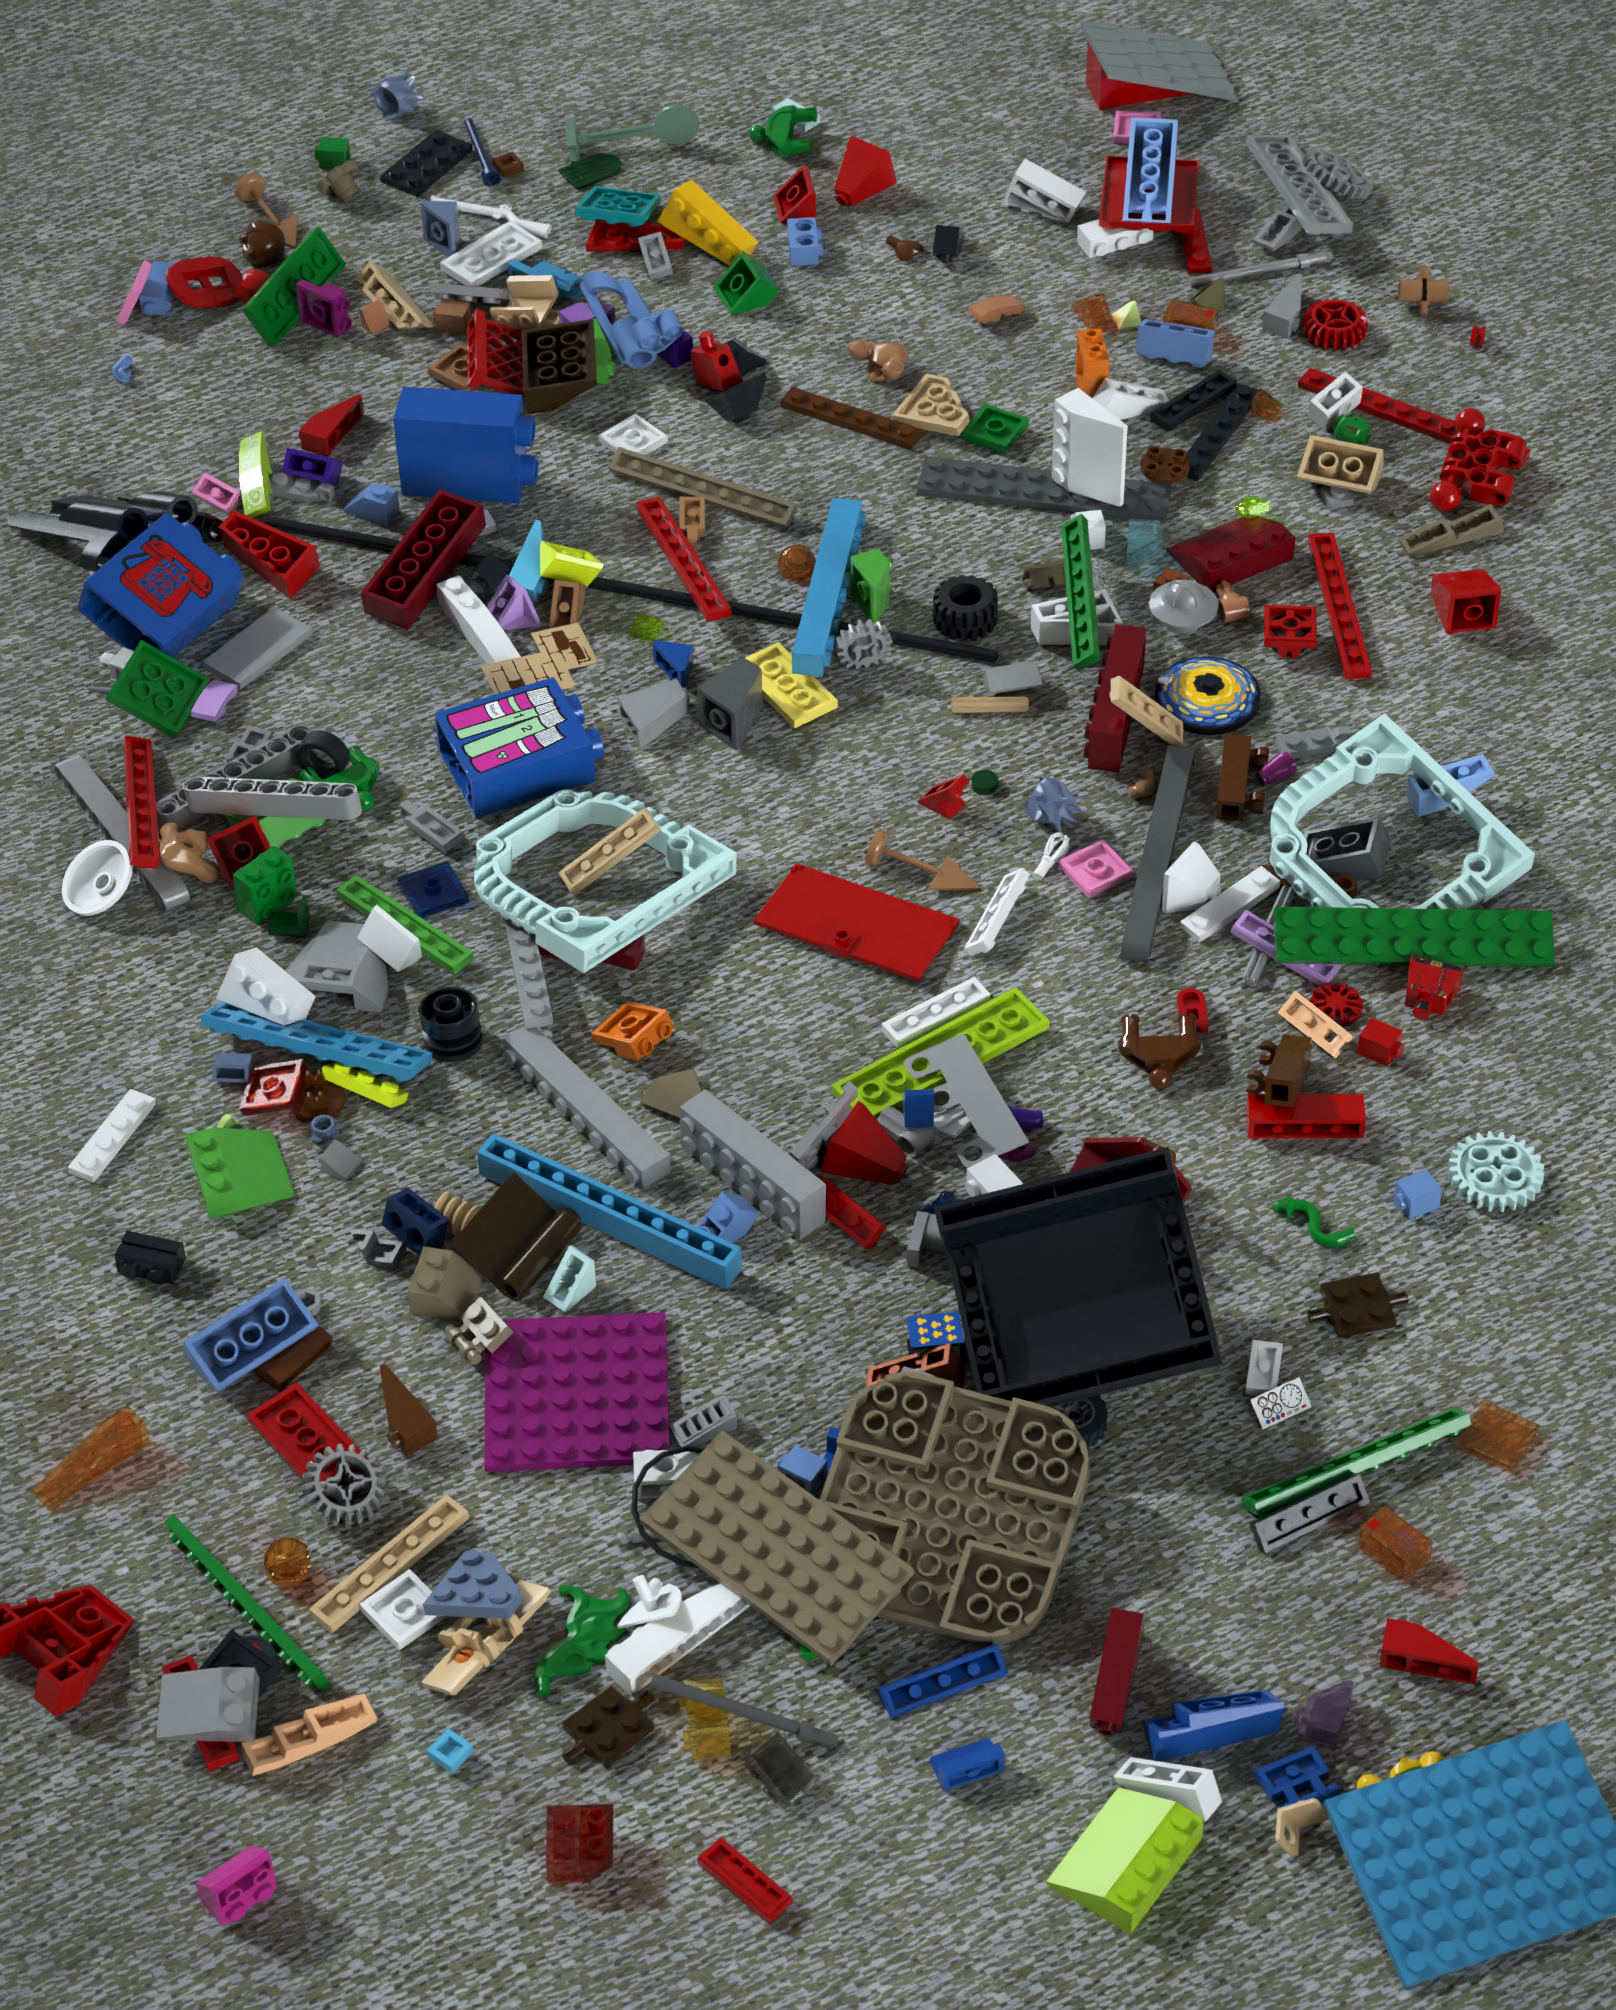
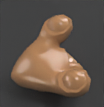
M856 340L848 346L851 357L858 360H869L866 372L870 382H882L887 378L890 380L897 379L902 375L908 360L909 350L906 346L899 343L883 342L873 344L867 341Z
M174 822L166 823L159 830V839L161 840L159 844V858L163 865L180 873L194 875L205 883H214L219 878V867L215 863L202 858L208 849L205 831L188 829L185 832H181L180 826Z

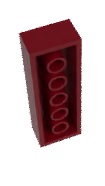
M439 489L361 591L364 613L409 630L436 594V584L448 578L486 527L483 505Z
M1115 624L1113 634H1108L1106 649L1109 652L1104 651L1102 667H1105V669L1099 670L1098 685L1100 687H1095L1093 703H1096V705H1091L1089 721L1092 722L1087 723L1085 728V739H1088L1089 743H1085L1084 758L1088 759V769L1120 772L1132 717L1111 702V679L1121 676L1139 689L1145 666L1147 628Z

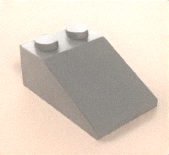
M218 1667L163 1674L156 1739L255 1742L260 1678L255 1668Z

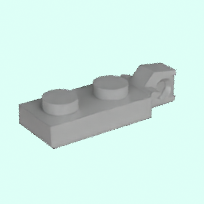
M273 472V475L269 478L272 493L268 495L307 503L317 501V499L332 502L335 497L334 486L321 481Z
M1342 726L1335 729L1329 727L1276 736V745L1281 754L1288 752L1293 759L1332 753L1336 747L1352 737V732L1349 726Z
M409 800L399 804L400 816L404 819V823L443 853H447L465 840L462 830L426 805L425 807L418 808Z

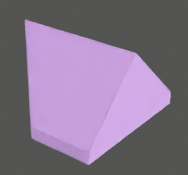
M506 574L487 605V609L503 630L543 627L526 589Z

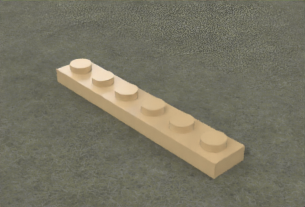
M446 1494L309 1608L310 1617L331 1634L334 1633L360 1611L359 1604L409 1570L469 1519L468 1511Z

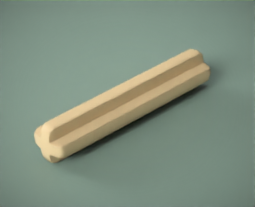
M1027 696L953 697L951 699L952 713L1027 712L1029 709V699Z

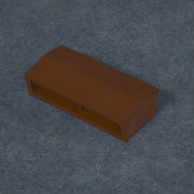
M319 1326L255 1368L257 1377L281 1392L332 1346V1336Z

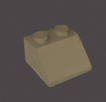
M423 1246L408 1290L410 1313L462 1321L459 1317L476 1301L484 1277L483 1274L453 1251Z

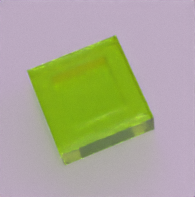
M639 613L630 628V636L654 642L664 626L663 619Z

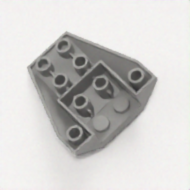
M327 920L285 971L306 989L353 994L355 1010L383 1013L389 994L386 962L357 939L364 924Z

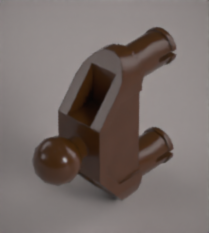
M1186 1013L1178 1016L1179 1036L1139 1037V1016L1132 1014V1024H1129V1014H1126L1121 1018L1122 1037L1118 1041L1119 1052L1127 1061L1144 1072L1150 1073L1149 1082L1152 1087L1159 1090L1166 1089L1171 1083L1170 1073H1175L1192 1060L1201 1048V1040L1196 1035L1197 1017L1195 1014L1189 1013V1023H1186Z

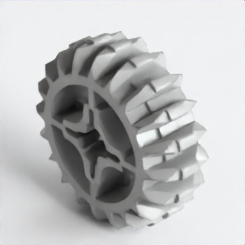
M340 1443L336 1447V1452L328 1446L324 1450V1455L319 1452L316 1453L314 1456L315 1462L307 1463L306 1469L308 1472L303 1473L302 1480L306 1484L302 1485L301 1492L309 1494L304 1499L305 1504H315L311 1509V1513L314 1515L322 1512L321 1522H325L328 1517L333 1518V1527L338 1525L339 1520H343L346 1528L350 1527L352 1519L356 1524H362L363 1516L370 1519L374 1514L372 1509L378 1510L381 1506L379 1499L385 1496V1491L381 1487L385 1486L386 1479L378 1477L383 1472L382 1467L373 1468L376 1458L370 1457L366 1460L364 1458L367 1452L365 1449H362L359 1454L354 1453V1444L350 1445L348 1451H344V1447ZM332 1466H337L334 1477L327 1478L326 1481H319V1476L323 1471ZM349 1466L359 1471L362 1475L353 1474ZM341 1476L342 1482H346V1485H349L346 1495L345 1490L338 1486ZM361 1490H368V1495L362 1502L351 1506L350 1502L353 1494H358ZM325 1496L334 1497L338 1505L329 1501Z

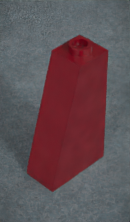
M1117 1608L1111 1609L1089 1717L1090 1727L1095 1728V1731L1099 1734L1111 1736L1114 1735V1732L1122 1733L1144 1638V1613Z

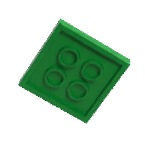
M141 640L105 700L176 739L197 699L208 685L210 678Z

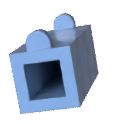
M153 261L152 268L139 296L142 314L165 316L166 312L170 311L172 307L170 302L174 293L166 281V271L174 263Z

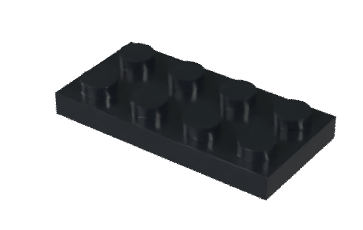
M435 130L381 174L380 181L388 186L418 197L473 151V146L461 139Z

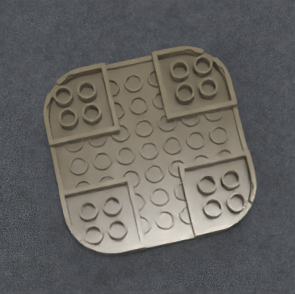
M917 1372L892 1373L886 1375L884 1380L872 1386L869 1384L865 1386L853 1399L846 1412L836 1441L837 1450L821 1497L818 1500L913 1568L914 1575L876 1617L978 1645L1006 1644L1028 1634L1040 1623L1051 1604L1089 1481L1090 1470L1085 1440H1083L1076 1429V1425L1064 1414L1051 1407L1013 1397L1012 1401L954 1387L953 1381Z

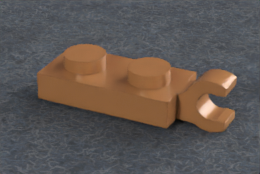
M680 497L679 527L683 534L687 536V540L695 552H697V537H705V497Z

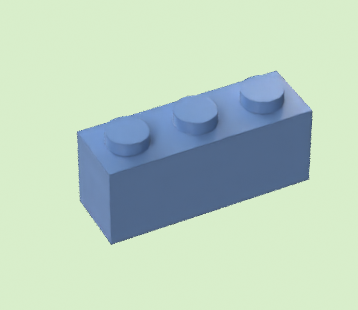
M1144 319L1138 326L1136 354H1141L1146 359H1156L1159 357L1165 358L1170 363L1183 361L1189 362L1194 367H1203L1212 359L1215 330Z

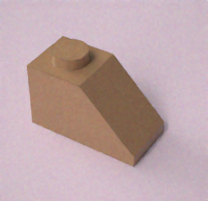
M554 581L549 629L579 622L584 605L586 585L576 582Z

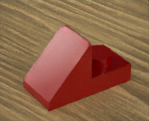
M962 774L932 786L917 802L951 819L965 806L964 801L961 799V796L964 794L962 790L970 782Z

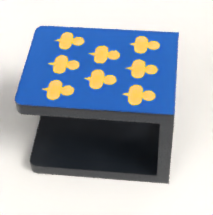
M959 1312L907 1317L909 1332L907 1347L909 1355L951 1343L964 1364V1337Z

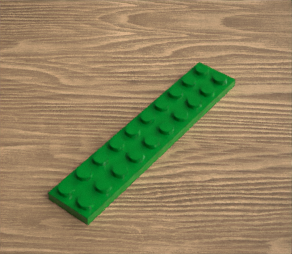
M1275 906L1273 910L1275 963L1410 965L1411 956L1414 955L1454 966L1553 967L1555 965L1552 911Z

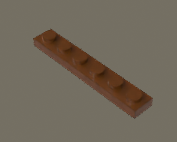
M791 387L780 400V407L909 450L922 437V429L795 387Z

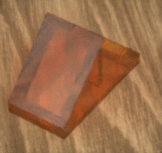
M1104 293L1084 298L1071 304V308L1087 329L1101 328L1102 332L1113 329Z

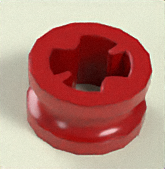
M1474 324L1470 337V346L1477 344L1479 348H1482L1486 335V326L1478 328V325Z

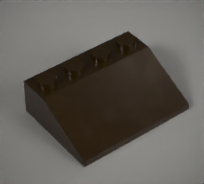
M593 319L522 330L523 387L529 414L554 411L597 385Z

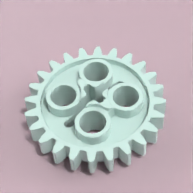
M1488 1131L1487 1137L1484 1138L1480 1133H1477L1475 1141L1470 1137H1466L1465 1144L1459 1142L1457 1150H1452L1451 1159H1449L1448 1179L1452 1180V1188H1458V1197L1467 1195V1204L1475 1200L1477 1201L1478 1209L1485 1204L1488 1206L1489 1212L1493 1210L1494 1206H1498L1501 1212H1504L1505 1206H1509L1515 1211L1517 1203L1525 1207L1527 1199L1534 1201L1535 1194L1540 1193L1541 1184H1543L1544 1164L1540 1163L1541 1156L1534 1155V1147L1525 1149V1140L1516 1143L1515 1135L1505 1139L1503 1132H1500L1498 1137H1494L1492 1132Z

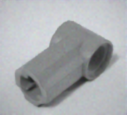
M887 1106L881 1111L877 1119L890 1137L897 1141L900 1149L904 1153L908 1152V1156L911 1158L917 1156L935 1141V1133L931 1127L905 1128L904 1114L894 1107L890 1108Z

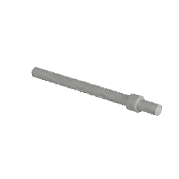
M1326 252L1312 255L1307 253L1299 254L1296 258L1191 277L1188 279L1190 287L1208 284L1220 277H1223L1226 281L1299 267V269L1310 267V264L1326 262L1327 254Z

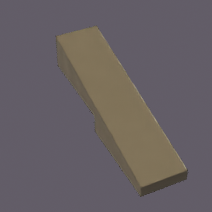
M1489 504L1447 523L1445 518L1437 520L1398 538V541L1409 557L1503 533L1504 528L1501 517L1493 506Z

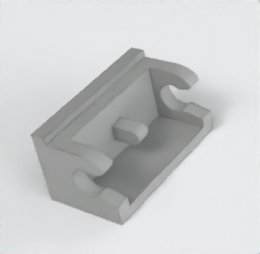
M1036 661L985 668L983 684L988 697H994L996 693L1030 688L1034 689L1035 694H1040L1042 681Z

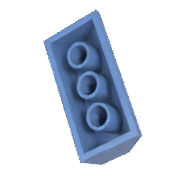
M284 1277L183 1343V1354L198 1375L219 1393L318 1328L319 1325Z

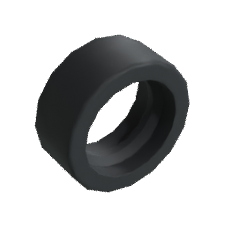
M322 730L311 731L306 734L296 751V760L300 767L306 771L308 767L313 768L321 779H326L343 771L350 759L349 750L345 743L330 732ZM312 749L321 750L332 758L334 763L322 760Z

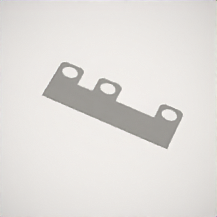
M961 1034L905 1059V1067L911 1077L916 1079L940 1069L947 1083L933 1088L934 1093L939 1091L947 1092L950 1100L942 1106L934 1104V1112H941L960 1103L980 1138L963 1144L956 1149V1154L963 1166L969 1168L994 1154L1000 1156L1029 1143L965 1034ZM917 1058H926L930 1062L929 1068L923 1072L914 1071L911 1065ZM977 1146L982 1150V1156L976 1161H969L965 1159L964 1151L968 1147Z

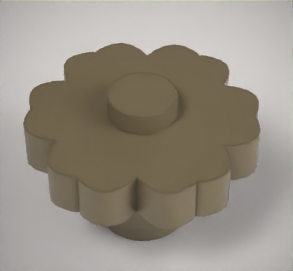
M354 160L347 161L342 166L332 168L316 186L322 195L334 191L339 199L342 198L346 202L359 193L358 185L352 177L360 169Z

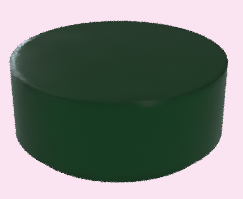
M989 770L975 772L971 778L972 790L980 795L994 793L998 789V776Z

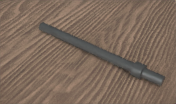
M654 1673L649 1686L797 1735L796 1739L808 1743L810 1740L835 1748L838 1740V1735L815 1728L814 1723L802 1720L800 1723Z

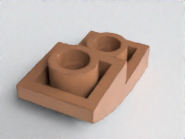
M1002 295L981 300L969 306L968 312L975 317L976 321L988 324L989 321L999 322L1001 315L1022 314L1024 304L1012 295Z

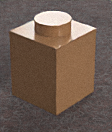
M442 298L438 308H435L433 312V321L436 322L437 331L465 335L467 325L471 320L470 302Z

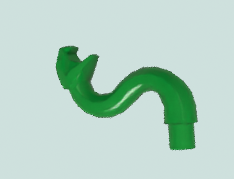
M1288 1197L1279 1199L1272 1205L1273 1211L1276 1214L1278 1212L1285 1213L1288 1221L1295 1211L1306 1213L1309 1217V1234L1316 1243L1323 1247L1338 1248L1356 1238L1355 1231L1351 1227L1343 1231L1339 1230L1334 1234L1326 1235L1320 1230L1321 1217L1319 1210L1308 1201Z

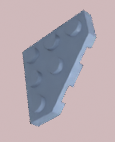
M470 1550L465 1551L422 1605L425 1615L510 1619L523 1602L520 1589L492 1552Z

